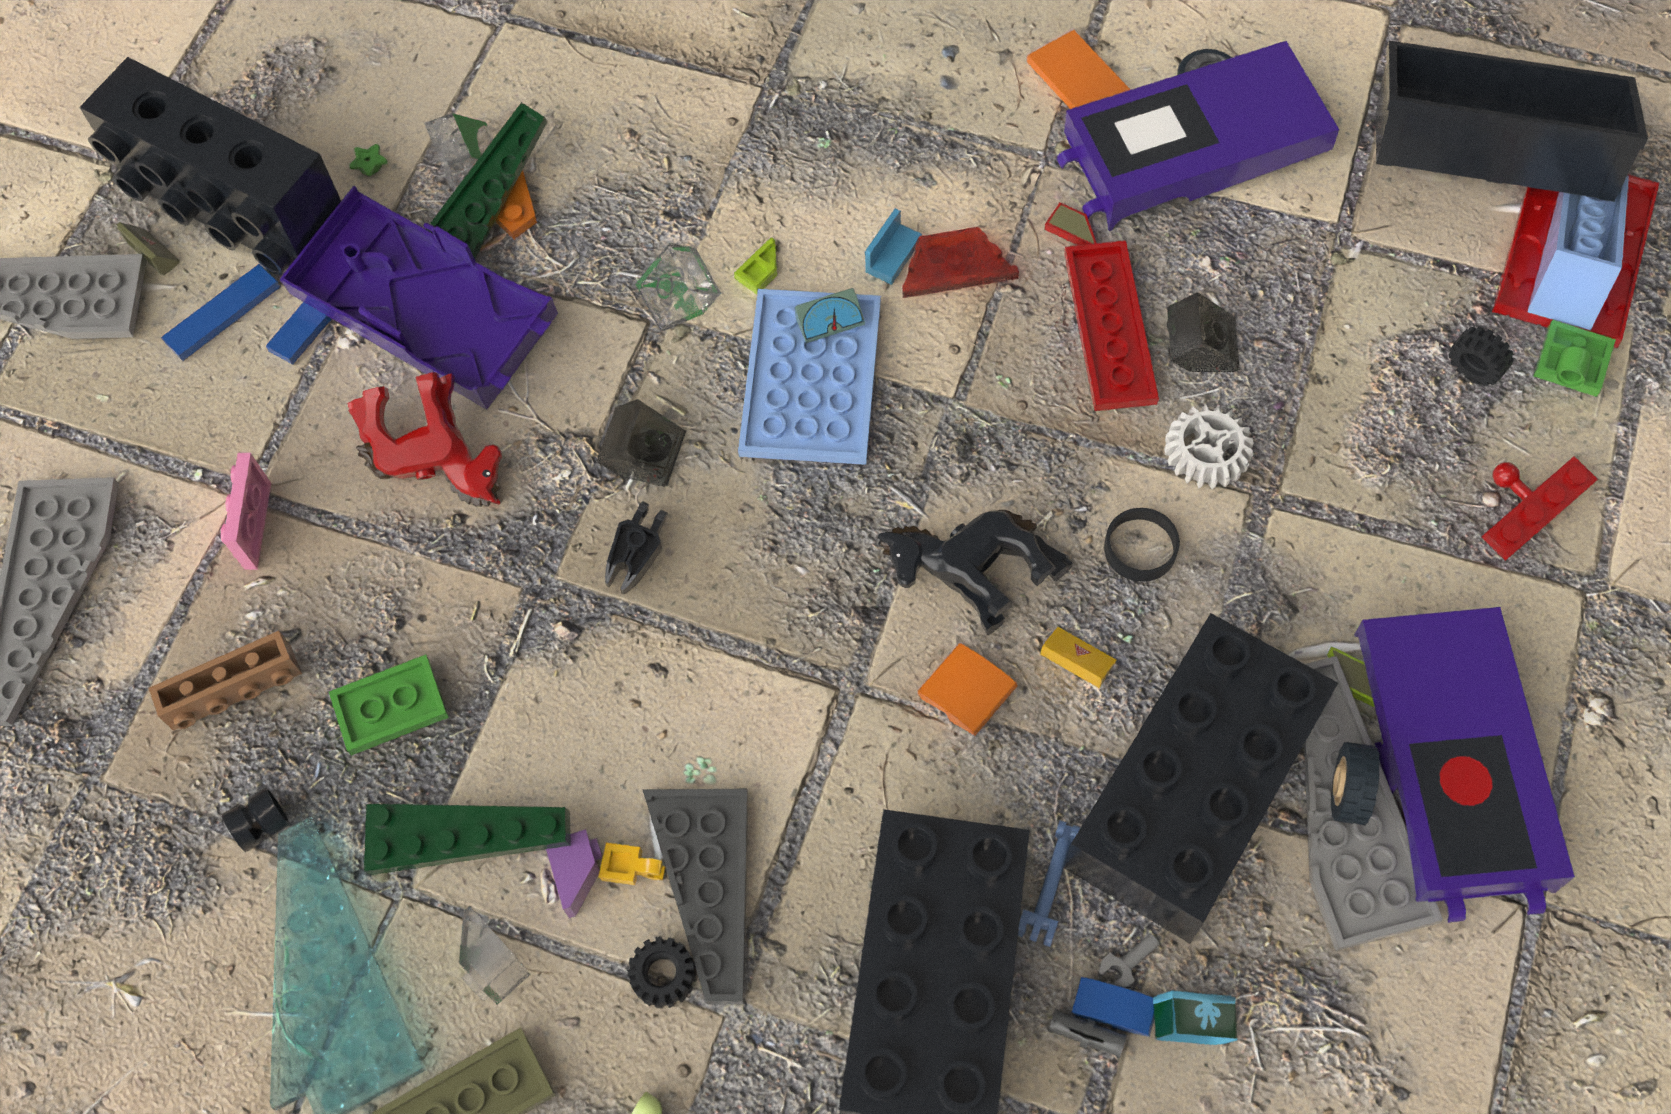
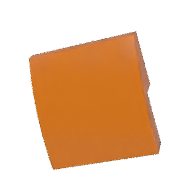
M959 643L917 692L922 700L946 713L950 722L976 736L1018 685L989 660Z

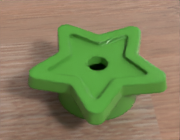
M375 144L368 149L354 148L356 158L349 164L351 170L359 169L361 173L370 177L377 173L382 165L387 164L388 161L379 155L380 146Z

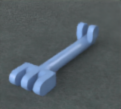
M1061 820L1055 833L1057 838L1056 846L1035 911L1033 913L1023 909L1018 936L1023 937L1026 932V924L1033 926L1029 940L1036 942L1040 929L1046 930L1047 933L1044 936L1043 945L1048 947L1051 946L1058 921L1048 918L1070 845L1080 830L1079 826L1073 825L1071 827L1066 825L1067 822Z

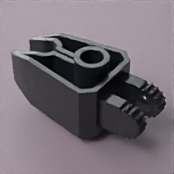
M644 501L639 504L632 520L627 519L618 524L607 559L605 572L607 587L610 588L620 570H628L620 589L624 595L640 582L662 551L659 533L666 521L668 512L660 510L656 514L651 528L648 529L641 525L649 511V504Z

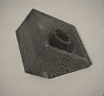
M1198 292L1167 307V329L1169 331V356L1171 361L1189 372H1236L1240 370L1235 316Z
M639 399L615 408L596 462L620 477L663 487L668 486L686 431Z

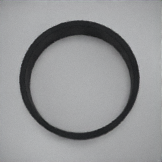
M1132 508L1120 513L1110 523L1105 538L1104 551L1108 563L1119 575L1133 581H1152L1162 577L1172 568L1179 551L1180 539L1175 525L1164 514L1149 508ZM1127 521H1150L1159 525L1169 535L1173 545V555L1168 562L1158 568L1151 570L1135 569L1127 566L1116 557L1111 548L1110 536L1119 525Z

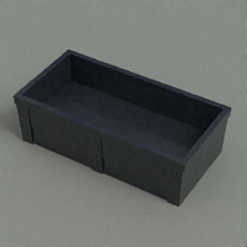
M1390 40L1388 42L1386 66L1376 105V164L1469 177L1499 184L1507 183L1583 195L1614 202L1640 149L1643 150L1648 140L1635 77Z

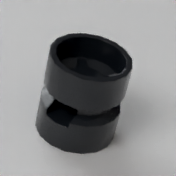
M267 787L248 797L247 805L239 803L221 814L230 834L244 852L262 843L266 833L274 835L290 825L281 805Z

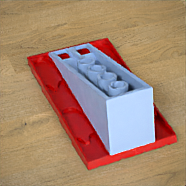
M1628 174L1614 202L1600 200L1595 197L1526 187L1492 312L1505 316L1510 315L1509 317L1536 325L1540 324L1548 328L1553 319L1615 339L1614 348H1618L1625 331L1659 183Z

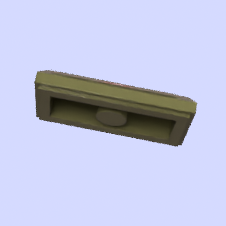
M122 222L117 224V229L126 243L138 254H143L147 262L161 275H166L180 263L179 259L147 230Z

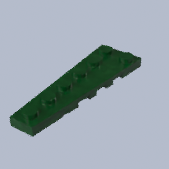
M521 102L431 221V225L438 226L467 244L474 259H476L547 124L546 118Z
M366 804L364 872L369 875L571 846L570 811L566 807Z

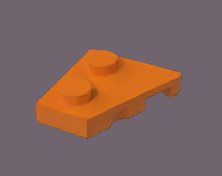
M523 170L495 221L513 239H516L537 223Z

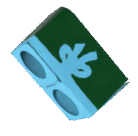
M1173 990L1153 997L1156 1040L1207 1045H1221L1238 1040L1235 997Z

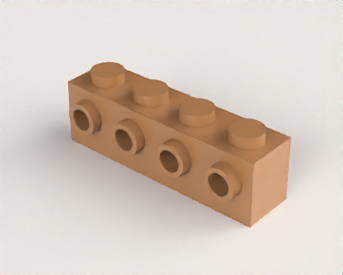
M277 631L151 686L148 689L158 717L174 731L191 727L197 720L210 714H220L237 702L254 699L262 691L273 686L285 685L291 682L294 677L302 674L291 645L281 632Z

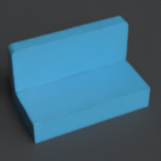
M896 208L893 210L865 251V272L891 285L922 241L921 233L901 224L900 210Z

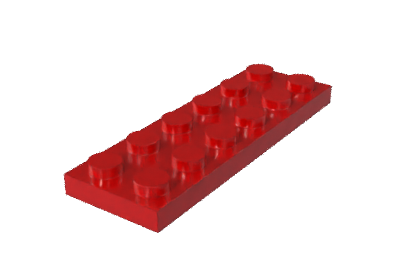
M1126 240L1065 247L1064 256L1094 411L1157 405L1159 396Z

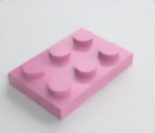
M238 453L236 465H233L231 468V481L233 484L231 494H228L226 497V510L228 513L226 524H223L221 527V540L244 570H258L271 482L251 453Z

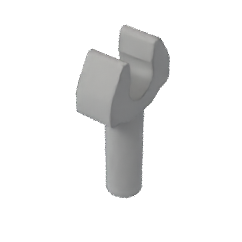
M1149 934L1123 957H1115L1111 953L1107 954L1100 964L1098 977H1102L1110 969H1117L1121 973V978L1113 985L1128 989L1134 982L1132 969L1160 945L1159 941L1154 935Z

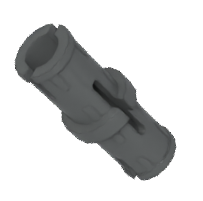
M1058 1009L1054 1011L1048 1030L1050 1033L1053 1032L1080 1042V1047L1087 1049V1046H1091L1115 1055L1118 1058L1121 1056L1127 1037L1126 1034L1096 1025V1020L1088 1018V1021L1061 1012Z

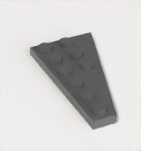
M642 789L707 1005L744 1004L748 789Z

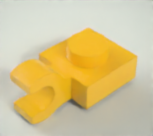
M606 842L598 877L601 881L636 885L638 875L652 880L663 881L666 867L662 865V860L641 858L643 851L640 847Z

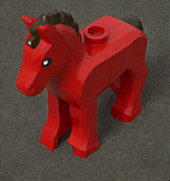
M436 372L415 377L428 425L411 431L397 439L393 438L388 432L384 421L385 406L390 399L388 388L379 386L364 390L362 392L363 397L347 403L348 411L359 429L360 439L365 443L356 447L359 451L358 456L366 460L364 465L376 477L380 479L416 477L417 480H425L435 477V471L443 469L446 481L450 483L451 491L457 493L461 501H465L468 505L472 503L475 507H481L482 505L488 507L490 502L495 504L501 503L497 495V491L501 488L497 484L502 451L494 444L488 445L473 459L471 451L456 425V418L451 405V395L454 390V375L452 373L439 378Z

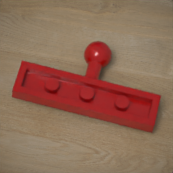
M1573 456L1537 489L1532 491L1520 479V471L1515 464L1510 462L1498 464L1492 473L1495 484L1502 488H1510L1522 502L1490 528L1481 538L1506 561L1592 486L1598 478Z

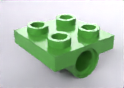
M1552 319L1548 326L1533 376L1597 397L1603 386L1615 339Z

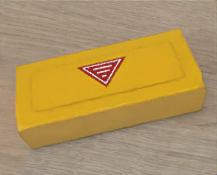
M1057 627L1045 641L1040 654L1098 688L1101 687L1117 661L1060 627Z

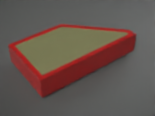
M1059 202L1045 223L1044 230L1076 245L1096 244L1097 242L1087 215Z

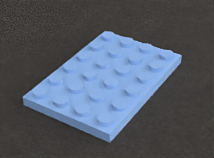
M758 289L739 438V457L867 464L881 296L856 294L865 325L806 343L796 321L795 306L834 293Z

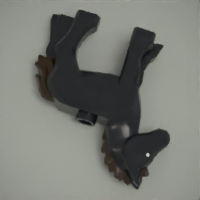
M1008 510L982 513L967 525L964 523L958 525L951 532L950 539L945 541L940 540L936 535H932L927 529L921 531L916 526H904L903 529L897 527L892 529V532L880 533L878 535L880 540L878 545L884 548V555L890 556L896 570L897 582L901 587L910 588L916 583L917 573L922 566L952 590L960 593L964 600L972 605L980 617L981 625L987 636L1002 626L1005 622L1002 612L1012 607V601L983 574L1000 554L1023 557L1030 568V579L1036 586L1040 585L1048 575L1054 581L1059 580L1069 572L1073 564L1066 558V554L1047 545L1040 536L1032 533L1037 528L1036 523H1032V520H1022L1023 517L1021 515L1014 514Z

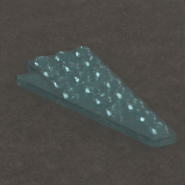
M309 817L278 833L270 1105L273 1110L277 1111L306 1095L314 1114H348L426 1071L317 824L312 817Z

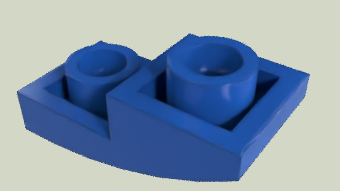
M1081 977L1072 1013L1076 1017L1091 1018L1097 1022L1110 1024L1117 1030L1150 1037L1154 1022L1153 997L1113 984Z

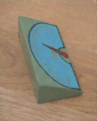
M853 288L795 306L796 321L806 343L865 325Z

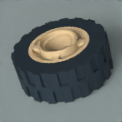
M1344 742L1340 748L1334 769L1331 793V811L1334 821L1363 826L1368 824L1375 807L1380 777V761L1377 747Z

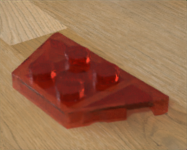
M979 227L919 236L914 256L911 258L906 281L902 286V298L1018 279L1019 270L1015 264L1011 266L1002 257V251L988 240L987 235Z

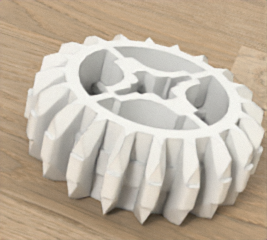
M1205 404L1201 412L1192 407L1188 414L1182 412L1178 416V420H1174L1171 423L1169 432L1166 434L1164 451L1165 455L1169 456L1168 466H1176L1174 471L1176 476L1185 474L1186 484L1193 479L1197 481L1198 489L1204 483H1208L1213 490L1217 482L1225 488L1230 480L1236 482L1240 478L1241 473L1247 471L1248 462L1253 457L1252 447L1254 443L1253 439L1249 438L1250 427H1242V418L1233 420L1232 410L1223 414L1221 413L1220 406H1217L1214 411H1210ZM1194 433L1195 439L1191 445L1185 446L1184 439ZM1232 448L1234 455L1227 461H1224V453L1227 449Z

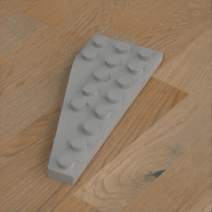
M143 254L0 258V319L70 339L133 337L147 260Z
M114 477L18 481L0 575V726H12L110 541L119 486Z
M1337 656L1305 664L1338 682L1337 687L1304 744L1309 878L1335 951L1440 923L1443 921L1436 902H1416L1407 829L1381 765L1379 768L1380 777L1376 803L1368 824L1363 826L1334 821V818H1332V781L1340 748L1344 742L1373 745Z

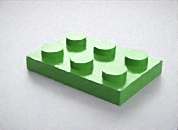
M427 655L329 691L347 752L351 756L449 718Z

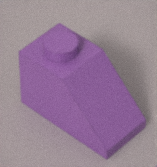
M586 829L571 834V846L546 849L562 908L568 918L575 917L599 875L600 868L597 860L603 857L597 838L591 840Z

